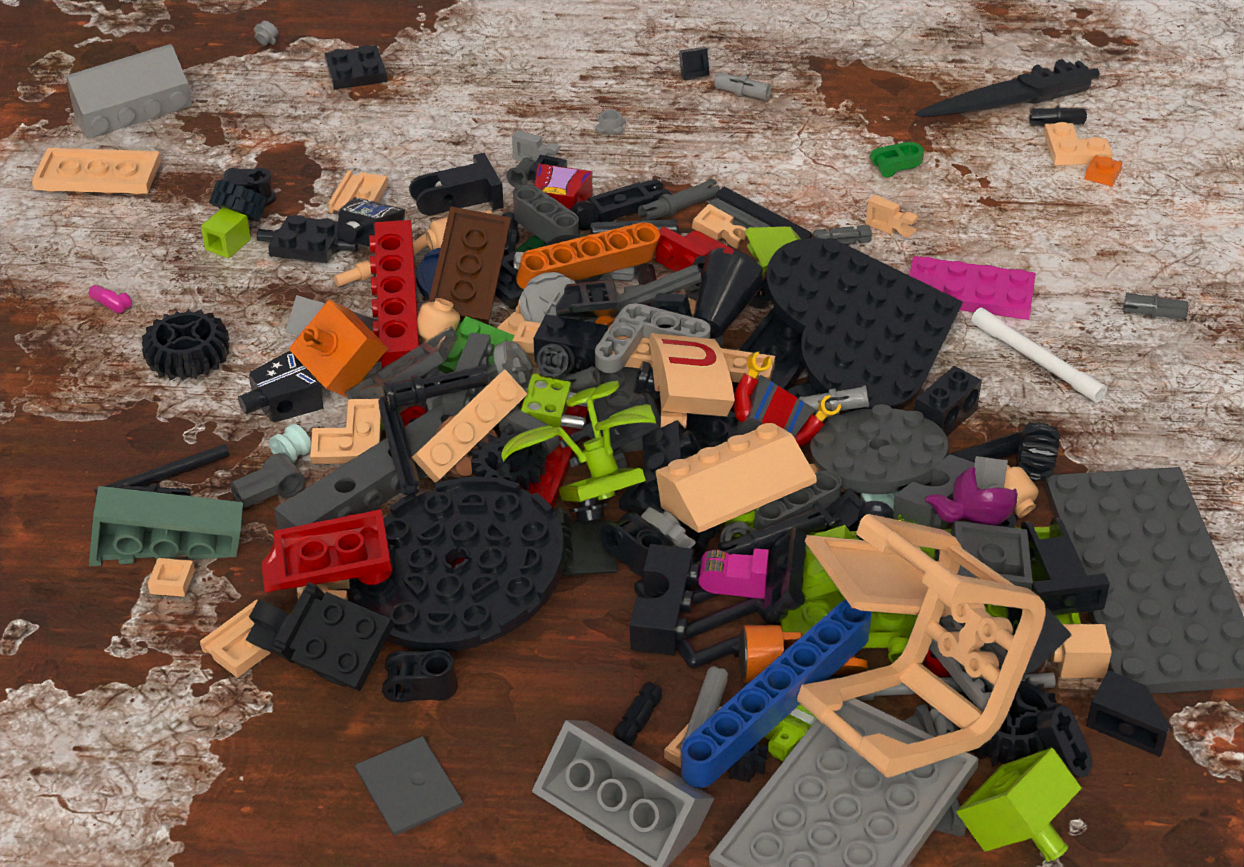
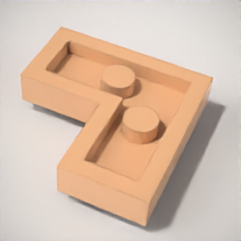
M1058 122L1056 124H1045L1044 136L1054 165H1089L1095 155L1113 157L1107 138L1092 137L1090 139H1078L1073 123Z
M348 399L346 428H312L310 454L312 464H344L381 442L382 417L379 410V399Z

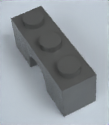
M951 454L932 467L931 486L913 481L894 495V519L944 530L950 523L941 520L934 507L929 503H925V497L941 494L953 500V486L956 478L966 469L974 467L975 463Z

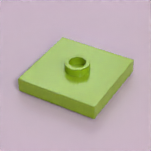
M619 468L599 478L591 477L562 486L559 492L562 501L581 502L594 497L602 500L614 496V491L646 480L643 470L640 468Z

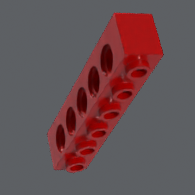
M411 220L374 222L375 235H369L370 253H376V256H370L371 274H377V277H371L372 296H377V298L372 299L373 318L378 317L377 321H372L373 333L388 347L386 352L377 361L381 362L382 368L419 346Z

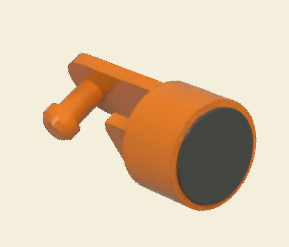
M743 625L739 639V667L743 682L750 683L783 654L784 649L791 647L803 634L801 632H782L780 625ZM854 655L833 675H854L868 670L867 661L857 659Z

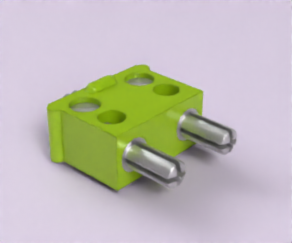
M533 374L528 388H524L527 395L525 396L522 408L519 409V404L514 407V410H520L553 427L567 426L583 429L582 427L586 425L585 418L566 415L568 408L566 400L576 394L570 392L571 382L540 377L539 374ZM587 402L579 405L587 407Z

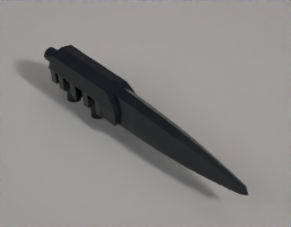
M1059 59L1055 63L1053 72L1049 68H1042L1038 64L1032 68L1030 74H1021L1016 79L992 84L951 97L921 109L915 115L920 118L994 109L1023 102L1035 104L1087 91L1091 85V80L1098 79L1100 72L1098 68L1089 69L1081 61H1076L1074 65L1072 62L1066 63L1064 59Z

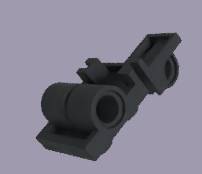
M308 582L291 615L274 605L258 600L249 616L254 625L246 641L285 658L290 663L294 664L295 662L304 669L308 668L332 683L342 687L349 686L361 691L395 623L390 618L329 592L324 593L317 585Z

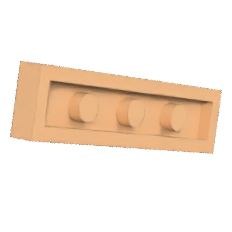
M504 369L411 458L436 483L497 425L527 393Z

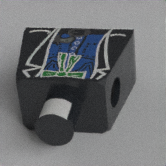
M354 197L339 210L337 237L346 242L370 247L369 235H375L374 222L405 220V209Z

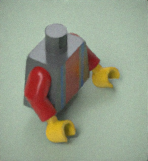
M759 351L750 354L747 358L749 371L747 374H743L734 392L735 402L733 408L735 417L738 420L736 429L738 435L754 431L762 424L774 423L790 432L800 448L806 446L825 425L823 423L825 418L832 417L839 412L841 403L832 412L828 411L824 404L831 395L825 396L819 401L818 412L814 416L812 414L814 411L813 407L762 375L756 379L759 372L769 369L772 360L770 356L766 357L762 366L759 367L756 364V357Z

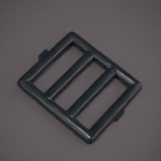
M702 557L695 559L694 564H699L700 566ZM644 579L635 583L634 591L639 598H657L644 595ZM701 587L692 590L694 593L693 606L722 594L710 593ZM746 597L748 600L687 623L685 641H678L677 651L692 669L733 654L736 658L739 656L740 635L697 652L688 639L755 612H758L766 624L764 625L781 626V621L773 623L766 617L764 613L765 599Z

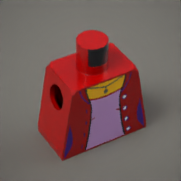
M539 164L534 186L570 210L576 202L588 201L589 197L593 196L592 171Z

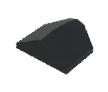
M611 281L567 284L564 288V294L555 305L556 315L566 317L615 315L617 301Z

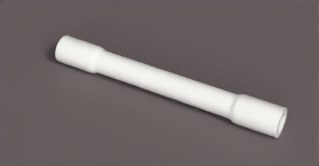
M981 307L973 314L972 324L992 337L999 338L1069 383L1073 389L1090 400L1098 403L1104 398L1107 386L1072 367L1006 325L1003 320Z

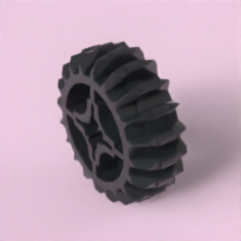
M188 309L182 313L176 310L173 315L164 314L162 320H153V326L146 327V334L142 336V353L150 370L157 372L159 377L167 375L169 380L180 377L184 381L186 377H194L196 379L197 375L200 374L209 375V370L219 369V363L226 362V355L229 354L230 339L226 326L222 323L221 318H215L213 313L204 314L202 309L197 312H191Z
M1030 676L1024 681L1021 680L1009 712L999 730L989 741L974 749L977 750L978 760L988 757L991 759L992 767H994L998 762L1007 764L1046 750L1037 729V717L1044 708L1062 706V704L1056 703L1055 693H1045L1044 683L1036 686L1032 685ZM987 684L985 685V693L989 692L987 690ZM965 694L964 697H965L967 700H969L972 704H974V703L969 699V697Z

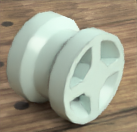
M292 423L285 428L282 435L276 434L271 437L269 446L273 455L284 453L295 463L297 456H304L311 451V440L299 425Z

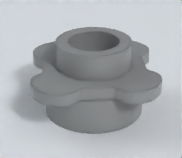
M605 110L598 117L599 124L596 125V130L608 135L623 132L622 124L625 123V118L616 110Z

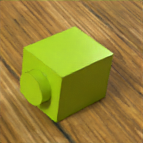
M225 207L221 208L201 225L205 250L228 259L251 240L247 215Z

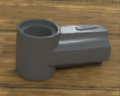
M278 453L269 457L262 469L230 482V488L235 501L243 502L244 509L276 494L283 498L295 496L303 489L305 478L288 455Z

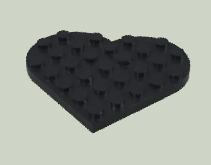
M803 238L783 245L771 257L764 275L765 295H769L774 304L773 311L788 326L802 334L798 345L799 363L804 365L809 374L808 381L820 394L829 393V389L836 388V391L866 386L869 407L848 409L850 411L872 409L880 404L888 405L892 409L901 410L910 404L923 386L963 301L833 238Z

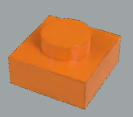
M1095 155L1086 169L1085 180L1113 187L1121 173L1123 162L1113 160L1110 157Z

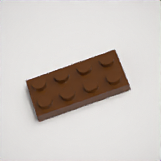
M450 206L428 302H434L436 298L448 300L454 304L453 309L459 313L460 322L468 316L489 325L511 217Z

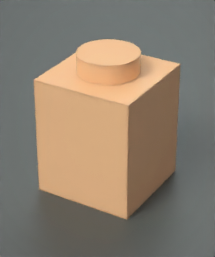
M1063 624L1072 636L1050 656L1052 663L1058 664L1060 678H1104L1108 671L1112 654L1105 624Z

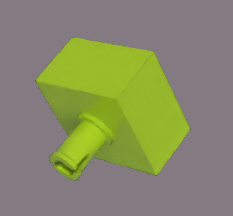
M1050 748L1001 765L956 813L984 852L1031 838L1043 854L1044 859L1049 862L1059 858L1068 849V845L1061 839L1050 822L1082 788L1055 750Z

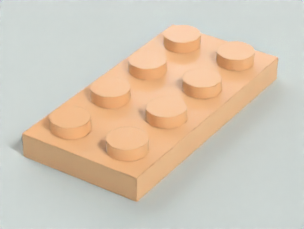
M47 148L32 179L34 190H45L48 192L74 191L77 193L148 194L161 163L160 151Z

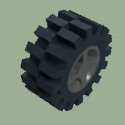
M218 179L209 203L219 209L225 207L247 215L248 220L260 222L268 199L251 189Z

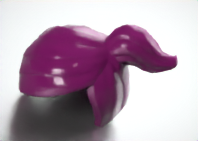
M972 466L956 478L953 486V500L941 494L926 496L925 503L932 505L941 520L947 523H954L963 518L971 523L998 526L1014 512L1018 493L1015 488L1013 490L1000 487L980 489L976 483V468Z

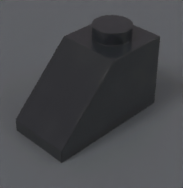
M1108 670L1091 702L1086 727L1161 757L1170 726L1147 687L1128 677Z

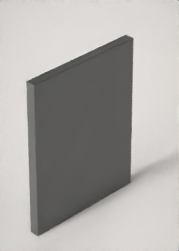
M423 736L354 765L355 770L393 836L464 806L462 799Z

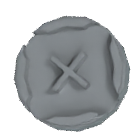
M557 272L543 273L532 278L527 283V287L522 291L520 297V309L524 320L541 323L546 314L556 315L555 305L564 294L565 286L576 282ZM562 316V317H565V318H571V319H576V320H580V318H581V317H566V316Z
M507 340L496 345L494 349L495 363L489 365L486 369L488 379L493 380L505 369L523 389L528 388L531 379L529 370L533 369L526 352L514 341L510 342ZM525 397L519 403L523 404Z

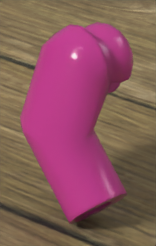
M93 285L89 289L88 293L91 299L103 304L115 313H124L125 309H129L132 306V300L127 293L117 295L115 292L100 285Z

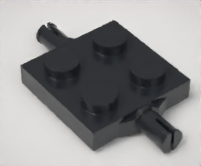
M302 215L287 216L278 230L273 231L259 228L257 231L258 241L271 242L268 246L269 256L328 263L331 256L337 251L357 252L358 250L357 243L346 242L337 237L338 221L329 218L313 219L305 218Z

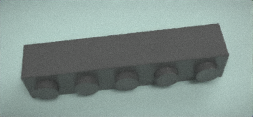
M470 333L454 372L479 367L480 365H484L485 369H487L489 356H492L494 351V344H491V336ZM478 387L445 394L443 396L444 415H456L472 400L473 396H476Z

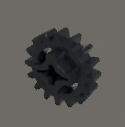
M502 431L499 438L488 435V443L479 441L477 443L478 450H472V474L476 477L506 479L519 483L525 490H530V482L539 484L541 482L540 475L546 474V450H542V443L540 442L513 452L503 462L501 455L504 446L509 440L518 435L519 431H516L513 436H507V433Z

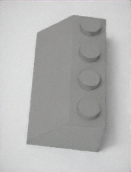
M171 44L66 75L76 123L88 139L192 106L187 79Z
M565 720L532 789V792L650 867H668L698 834L715 799L703 790L686 784L678 775L589 721Z

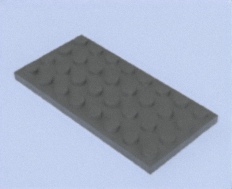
M1169 467L1060 474L1045 478L1043 486L1054 518H1060L1063 521L1086 574L1105 573L1110 583L1105 608L1103 610L1087 611L1091 624H1105L1112 651L1108 670L1144 684L1150 694L1244 687V616L1181 468Z

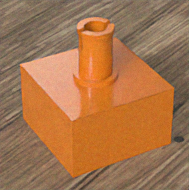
M330 299L312 321L304 327L305 329L301 331L299 337L289 348L295 357L326 389L344 397H347L344 392L360 383L388 349L351 309Z

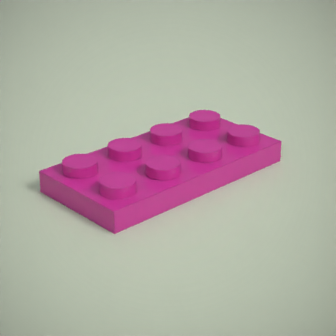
M913 256L909 276L963 301L960 307L961 311L975 312L982 307L997 316L1029 320L1035 272Z

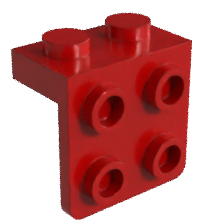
M663 226L659 229L660 238L656 247V261L677 272L690 267L696 258L707 256L711 250L725 248L723 253L733 254L734 249L700 231H692L683 237Z

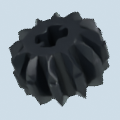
M1029 422L1022 431L1015 467H1021L1032 481H1044L1045 478H1049L1053 473L1060 445V435L1057 427L1040 422L1038 424Z

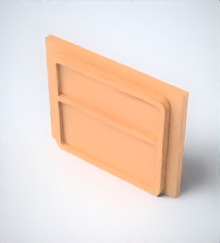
M806 536L805 543L852 608L872 612L919 614L929 587L922 583L924 573L900 555L883 554L865 540ZM946 605L941 617L951 615V609Z

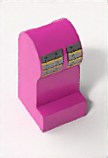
M754 549L753 555H729L724 551L710 550L701 559L698 578L699 585L710 593L765 599L769 550Z

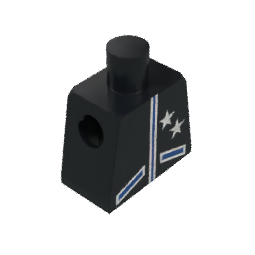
M291 351L251 371L249 374L251 391L238 396V402L244 414L262 409L272 422L286 420L324 408L320 383Z

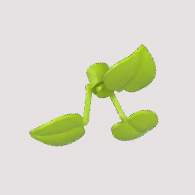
M618 380L610 381L598 387L582 390L566 400L567 406H575L587 402L595 438L584 443L585 450L583 452L562 427L547 425L522 432L513 437L504 446L501 456L504 462L509 455L517 450L546 441L554 436H560L578 456L580 463L587 462L592 478H599L618 469L611 447L609 428L631 423H656V419L651 405L643 404L617 412L608 419L598 423L594 400L612 394L620 386Z

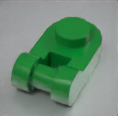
M902 142L874 149L870 154V160L878 167V170L884 177L889 178L897 171L913 169L921 165L924 158V148L915 142Z

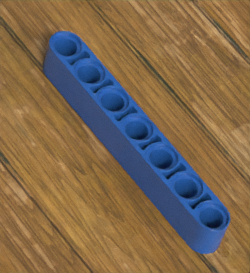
M847 600L839 603L684 740L681 748V775L686 784L696 788H703L714 783L800 705L797 701V696L801 685L826 681L861 650L869 640L872 611H861L852 608Z

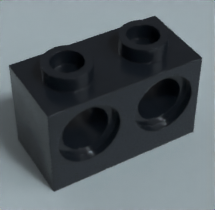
M953 366L915 399L914 411L921 412L924 418L936 423L947 437L978 409L982 380Z

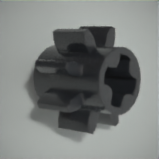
M759 742L728 769L729 779L750 782L756 773L764 774L768 747L765 745L759 746Z

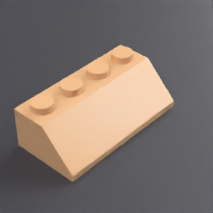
M774 423L762 424L754 431L744 435L732 436L727 442L715 447L703 448L698 454L685 459L674 460L668 466L656 470L661 508L698 533L817 483L816 475L794 436Z

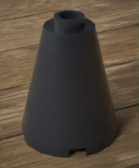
M717 248L711 250L704 261L702 281L700 282L693 317L704 320L710 325V339L720 337L764 285L765 277L762 278L761 276L763 272L761 266L753 258L737 250H734L733 254L723 253L725 248Z

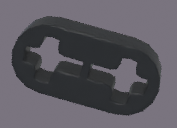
M1066 706L1042 709L1037 717V729L1046 750L1053 748L1074 778L1087 776L1091 771L1092 756L1072 711Z

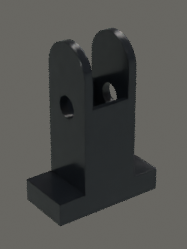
M485 153L473 155L474 164L416 177L410 183L409 192L412 198L416 200V206L422 214L434 215L450 211V206L465 208L487 202L492 210L504 208L503 185ZM440 181L442 186L435 187L436 183Z
M1053 518L1051 520L1049 528L1050 538L1046 539L1038 538L1030 521L1022 522L1020 529H1026L1028 533L1031 571L1035 578L1031 591L1043 600L1045 606L1054 615L1103 610L1109 591V580L1105 573L1086 574L1063 521L1060 518Z

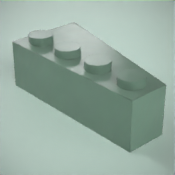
M98 486L93 514L89 566H102V560L118 559L119 564H134L135 558L155 557L157 561L158 558L171 559L181 555H187L190 560L237 557L243 502Z

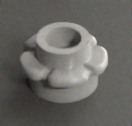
M262 21L254 27V36L262 45H267L268 43L274 45L276 43L279 32L272 23Z

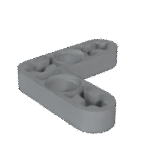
M633 303L626 305L596 346V368L605 373L620 371L642 338H649L651 333L710 339V325L701 319L643 304ZM660 325H671V326H673V327H671V328H660V327H658V326H660ZM618 336L630 337L629 339L624 340L616 339V337Z

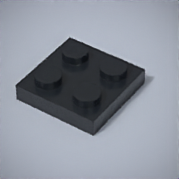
M363 45L359 48L347 50L336 49L332 52L324 53L334 90L387 82L386 70L377 45Z

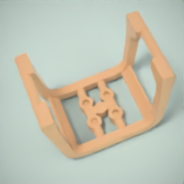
M866 514L861 519L856 534L881 553L898 554L924 573L922 583L929 588L907 646L895 662L888 666L842 678L803 684L798 693L797 701L819 719L822 724L826 725L853 748L859 756L863 757L885 777L889 778L977 749L993 737L1009 712L1042 630L1046 611L1045 603L1037 594L1028 588L1015 586L962 549L958 540L945 530ZM916 546L939 549V561H935ZM960 565L978 578L957 575ZM984 604L1021 608L1022 616L1015 635L1012 634L1011 622L1005 617H992L985 612ZM945 605L951 609V615L956 622L966 623L960 632H949L938 624ZM932 639L938 643L940 653L945 657H953L965 666L969 676L973 678L984 677L994 685L984 711H981L922 665ZM985 643H998L1008 651L1001 670L998 669L999 661L993 652L979 651L980 647ZM904 683L961 730L920 742L906 744L880 733L862 736L838 716L835 711L841 710L843 701Z

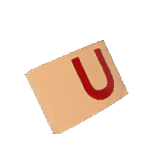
M651 333L649 338L655 391H660L662 411L727 417L735 399L728 365L716 340Z

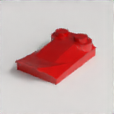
M382 509L273 531L274 543L272 548L261 562L265 594L303 587L308 582L316 585L358 578L364 584L376 585L387 580L392 574L393 569Z

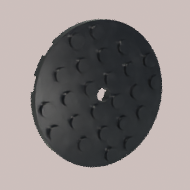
M463 477L435 483L436 489L419 496L411 493L389 507L391 513L384 518L393 567L392 574L387 580L376 585L364 584L358 578L349 579L350 590L355 604L386 616L395 623L387 641L407 649L423 652L444 650L446 652L461 651L505 636L528 621L548 601L561 579L565 566L566 543L561 524L555 516L553 508L538 493L531 494L521 489L519 483L506 479ZM457 558H465L463 562H461L460 564H456L455 568L452 567L451 564L454 563L457 560Z

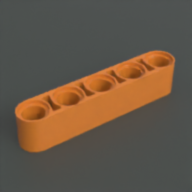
M642 222L528 250L521 256L516 277L517 284L520 288L525 289L527 283L532 278L543 273L557 272L568 277L570 280L577 281L647 263L654 256L660 232L653 224Z

